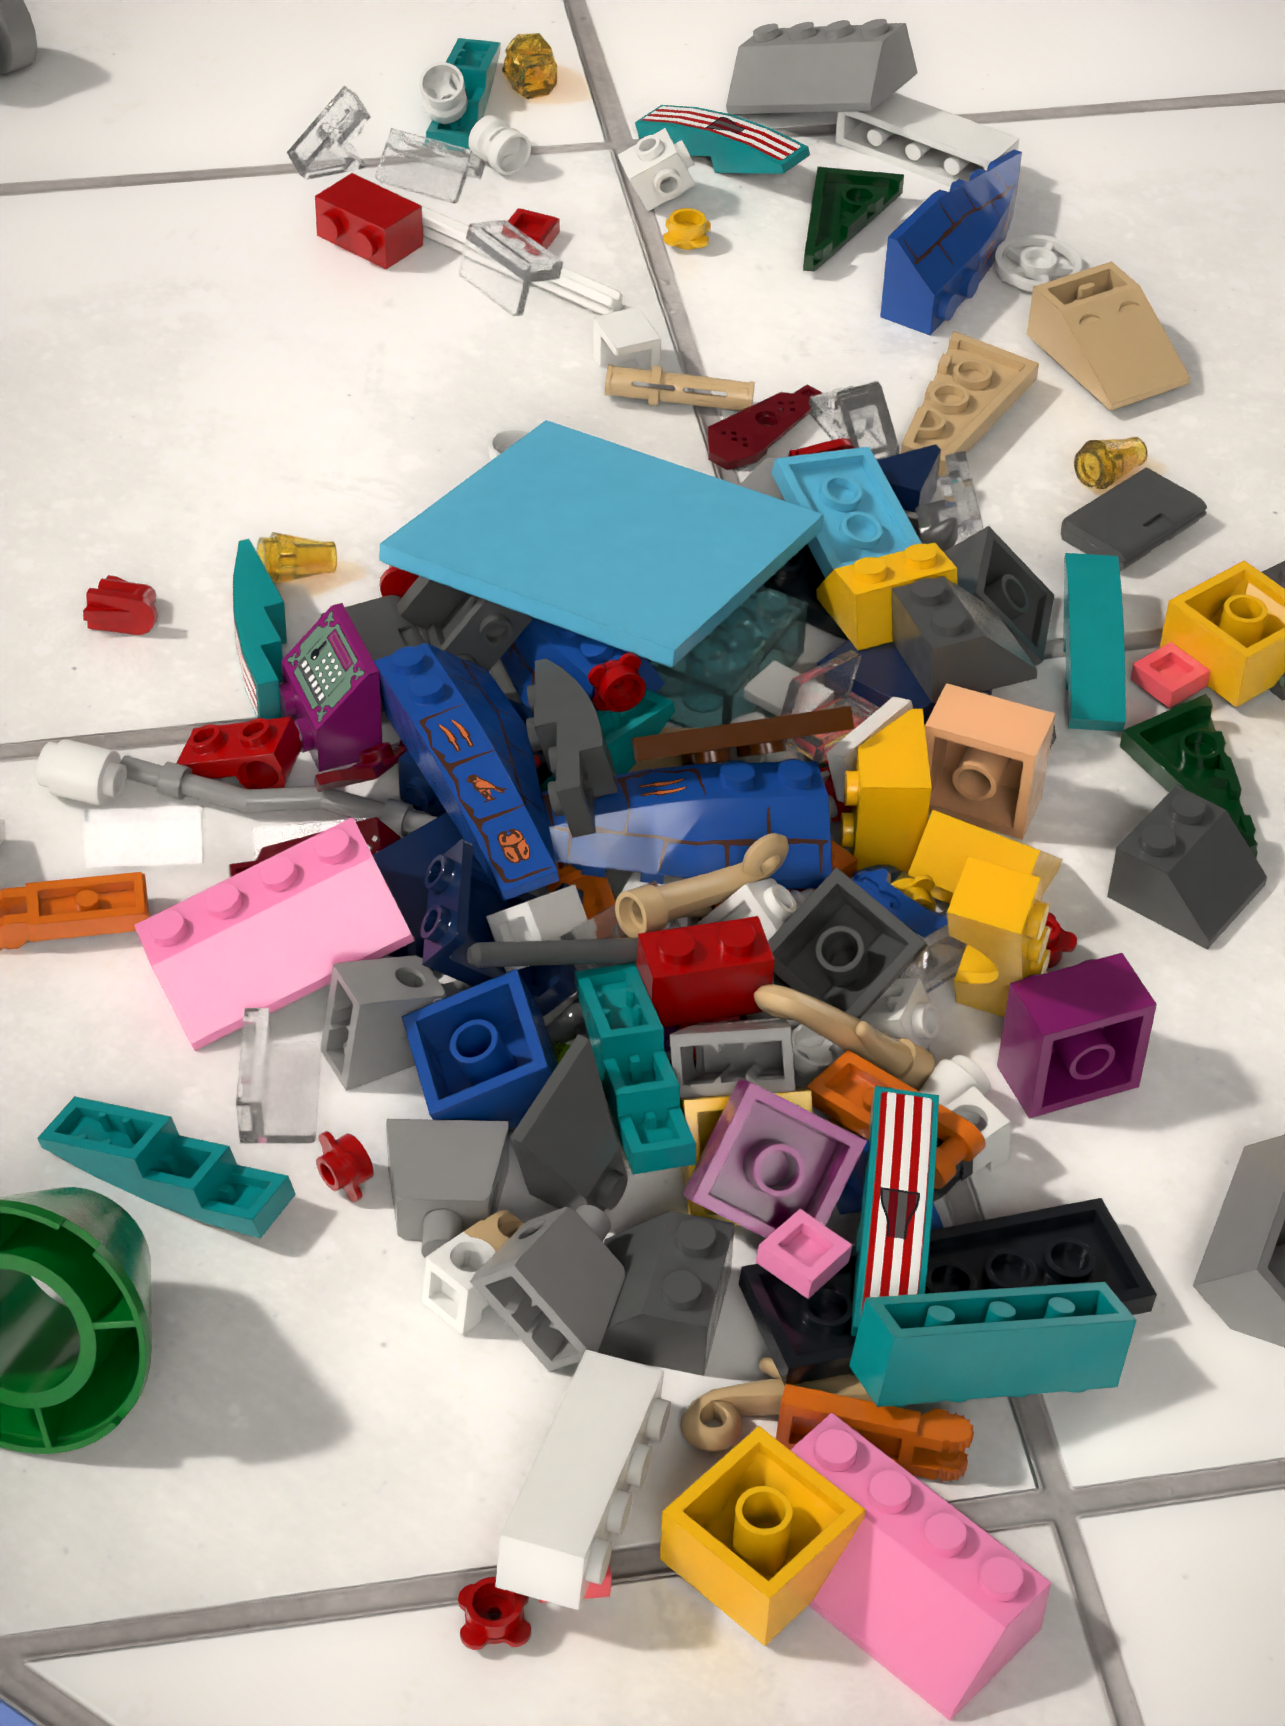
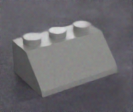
M1285 1134L1244 1146L1193 1283V1287L1231 1330L1284 1348Z

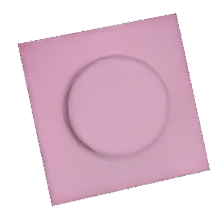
M799 1209L759 1244L756 1263L809 1299L849 1262L853 1245Z

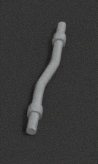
M125 755L120 764L126 766V779L157 787L159 794L183 800L187 795L244 812L325 809L361 820L377 817L401 837L437 818L414 811L412 804L391 798L384 803L337 789L318 792L316 786L245 789L192 774L190 767L169 761L162 766Z

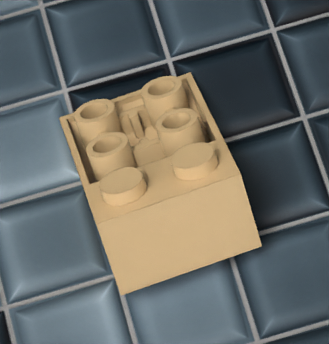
M1112 261L1033 286L1027 335L1110 411L1190 383L1188 372L1141 286Z

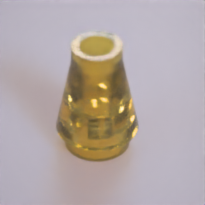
M1135 436L1127 439L1090 440L1075 455V473L1080 482L1085 486L1106 489L1132 469L1146 462L1148 455L1147 447L1140 438Z
M272 532L270 537H260L258 539L257 554L275 585L322 573H335L337 551L333 541H318Z

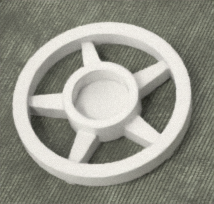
M1024 234L1011 237L998 246L995 253L994 267L1002 282H1007L1016 288L1033 292V286L1049 282V278L1052 276H1068L1080 272L1082 260L1078 252L1064 241L1046 235ZM1022 246H1040V247H1029V248L1024 249L1023 251H1020V250L1016 249V248L1022 247ZM1055 250L1064 255L1071 262L1072 266L1057 263V256L1052 251ZM1006 255L1019 266L1008 269L1003 262V256Z

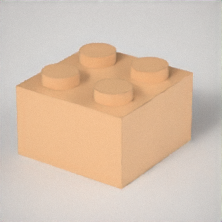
M946 683L925 725L932 785L929 813L935 810L980 828L1023 840L1042 798L1056 714Z

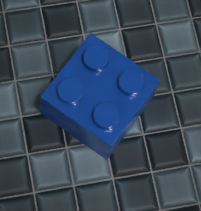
M517 969L402 1016L429 1115L433 1120L509 1121V1130L516 1128L558 1065L541 1009Z

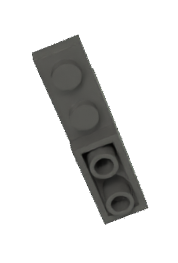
M546 658L535 661V684L527 686L529 706L533 717L526 719L530 745L534 752L543 751L550 773H553L556 780L548 782V793L554 815L556 817L565 816L572 838L596 833L595 797L618 792L613 761L596 710L585 690L576 679L560 666Z

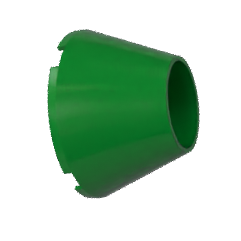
M60 1187L0 1197V1447L32 1454H54L80 1449L97 1442L112 1432L135 1406L147 1382L152 1351L151 1256L149 1247L141 1229L131 1215L116 1202L95 1191L79 1187ZM32 1277L53 1289L67 1306L46 1294Z

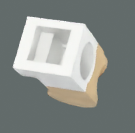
M500 1210L484 1221L481 1219L426 1256L421 1302L461 1335L466 1334L481 1322L482 1310L489 1303L471 1284L470 1280L524 1223L510 1211Z

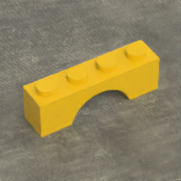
M967 856L947 910L949 936L967 944L954 979L957 1003L1005 1017L1010 983L1023 980L1030 975L1048 973L1046 970L1051 951L1047 950L1046 946L1050 927L1045 926L1050 904L1042 901L1040 877Z

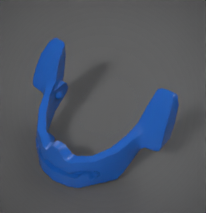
M877 864L855 872L853 877L850 878L918 935L928 939L943 940L953 945L960 942L949 936L947 915H941L921 906L890 884L903 871L891 865Z

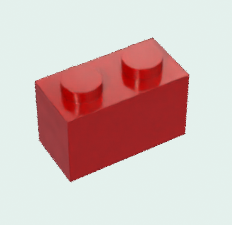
M351 173L315 195L317 236L384 269L390 268L423 246L422 206L367 179Z
M759 916L638 934L636 967L663 1027L764 1012L757 1006L754 1000V993L761 986L773 983L775 959Z

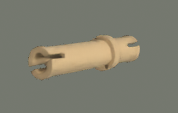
M608 364L605 396L615 395L648 400V405L658 406L659 401L742 411L752 406L755 382L663 372L662 366H652V370L617 367ZM633 381L674 386L675 390L634 385ZM684 388L726 392L727 396L688 392Z

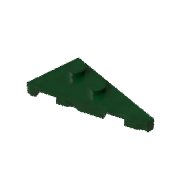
M817 167L803 271L815 272L903 193L904 174Z
M1206 694L1122 731L1120 748L1165 790L1170 792L1177 785L1227 810L1255 858H1257L1258 843L1254 839L1256 829L1251 815H1245L1241 806L1240 795L1242 789L1233 762L1224 751L1226 742L1222 731L1215 730L1211 718L1213 704Z

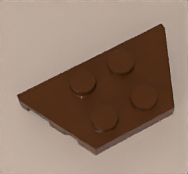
M851 706L631 739L635 762L681 755L682 765L685 766L729 760L730 747H736L738 757L786 751L785 739L854 729L852 708Z

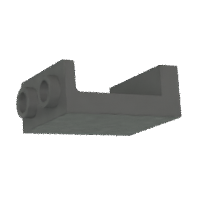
M421 576L417 578L396 604L401 617L426 630L431 645L488 671L491 670L533 619L531 616Z

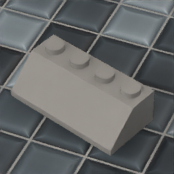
M875 19L863 25H851L850 21L841 20L827 26L814 27L813 22L799 23L791 28H779L778 24L775 23L760 26L753 31L751 38L738 47L726 103L728 114L873 111L918 74L906 23H887L886 19Z

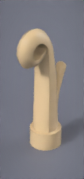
M777 833L764 835L749 847L744 855L743 862L657 887L646 884L620 893L615 903V913L619 926L630 938H638L639 933L663 930L668 922L676 919L706 917L713 911L712 905L725 901L743 885L765 880L773 875L782 866L789 851L787 837Z
M773 984L761 986L754 993V1000L757 1006L764 1012L781 1019L795 1020L845 1051L849 1049L917 1091L922 1088L934 1071V1057L925 1048L906 1038L897 1040L871 1026L864 1020L861 1021L815 997L792 988Z
M763 1357L759 1362V1368L764 1374L775 1379L758 1380L712 1389L690 1403L682 1415L680 1427L684 1438L693 1447L712 1453L723 1451L735 1444L741 1436L742 1421L740 1416L779 1415L785 1386L772 1358ZM843 1374L795 1384V1386L818 1389L828 1393L873 1402L855 1374ZM712 1419L723 1423L719 1427L706 1426Z

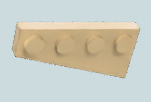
M953 331L949 340L948 350L946 354L943 353L938 363L937 374L934 380L930 381L925 392L924 402L921 407H918L902 441L900 454L937 444L941 449L938 476L944 478L1037 380L1039 363Z

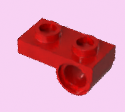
M291 716L274 719L257 718L249 722L225 725H204L200 728H193L176 764L190 767L192 774L209 779L236 776L239 783L245 789L284 788L302 749L299 737L300 732Z

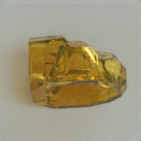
M540 33L518 34L505 49L506 57L502 68L503 74L511 84L512 89L527 99L549 95L557 84V63L551 46Z

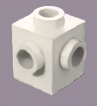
M666 128L654 135L642 138L636 145L618 154L620 162L647 212L666 201L678 198L684 191L695 186L688 171V168L695 164L683 141L681 140L674 144Z

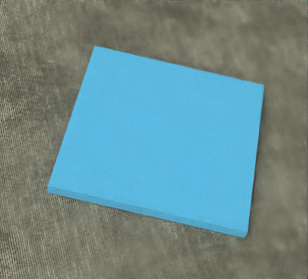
M545 420L381 542L379 561L629 653H635L640 657L671 668L822 531L824 514Z

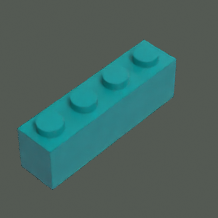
M1105 1282L865 1298L849 1367L877 1407H904L908 1404L943 1401L959 1403L969 1399L1004 1396L1020 1398L1029 1394L1065 1391L1081 1393L1090 1389L1118 1387L1137 1320Z

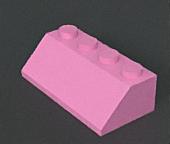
M353 817L134 925L151 967L195 1051L330 984L333 964L380 959L415 941Z
M831 1413L790 1451L866 1510L863 1521L809 1606L951 1721L1041 1630L1051 1582Z

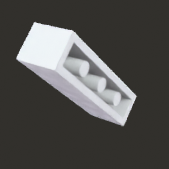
M895 92L873 111L838 112L835 143L951 187L952 182L958 179L968 182L971 172L978 168L987 171L991 161L1014 149L1018 150L1020 138Z
M585 1350L501 1531L495 1587L579 1610L590 1582L602 1584L612 1552V1541H608L610 1534H623L633 1494L628 1491L631 1485L640 1488L643 1486L652 1455V1446L648 1445L649 1441L652 1439L660 1442L667 1427L671 1401L661 1399L664 1370Z

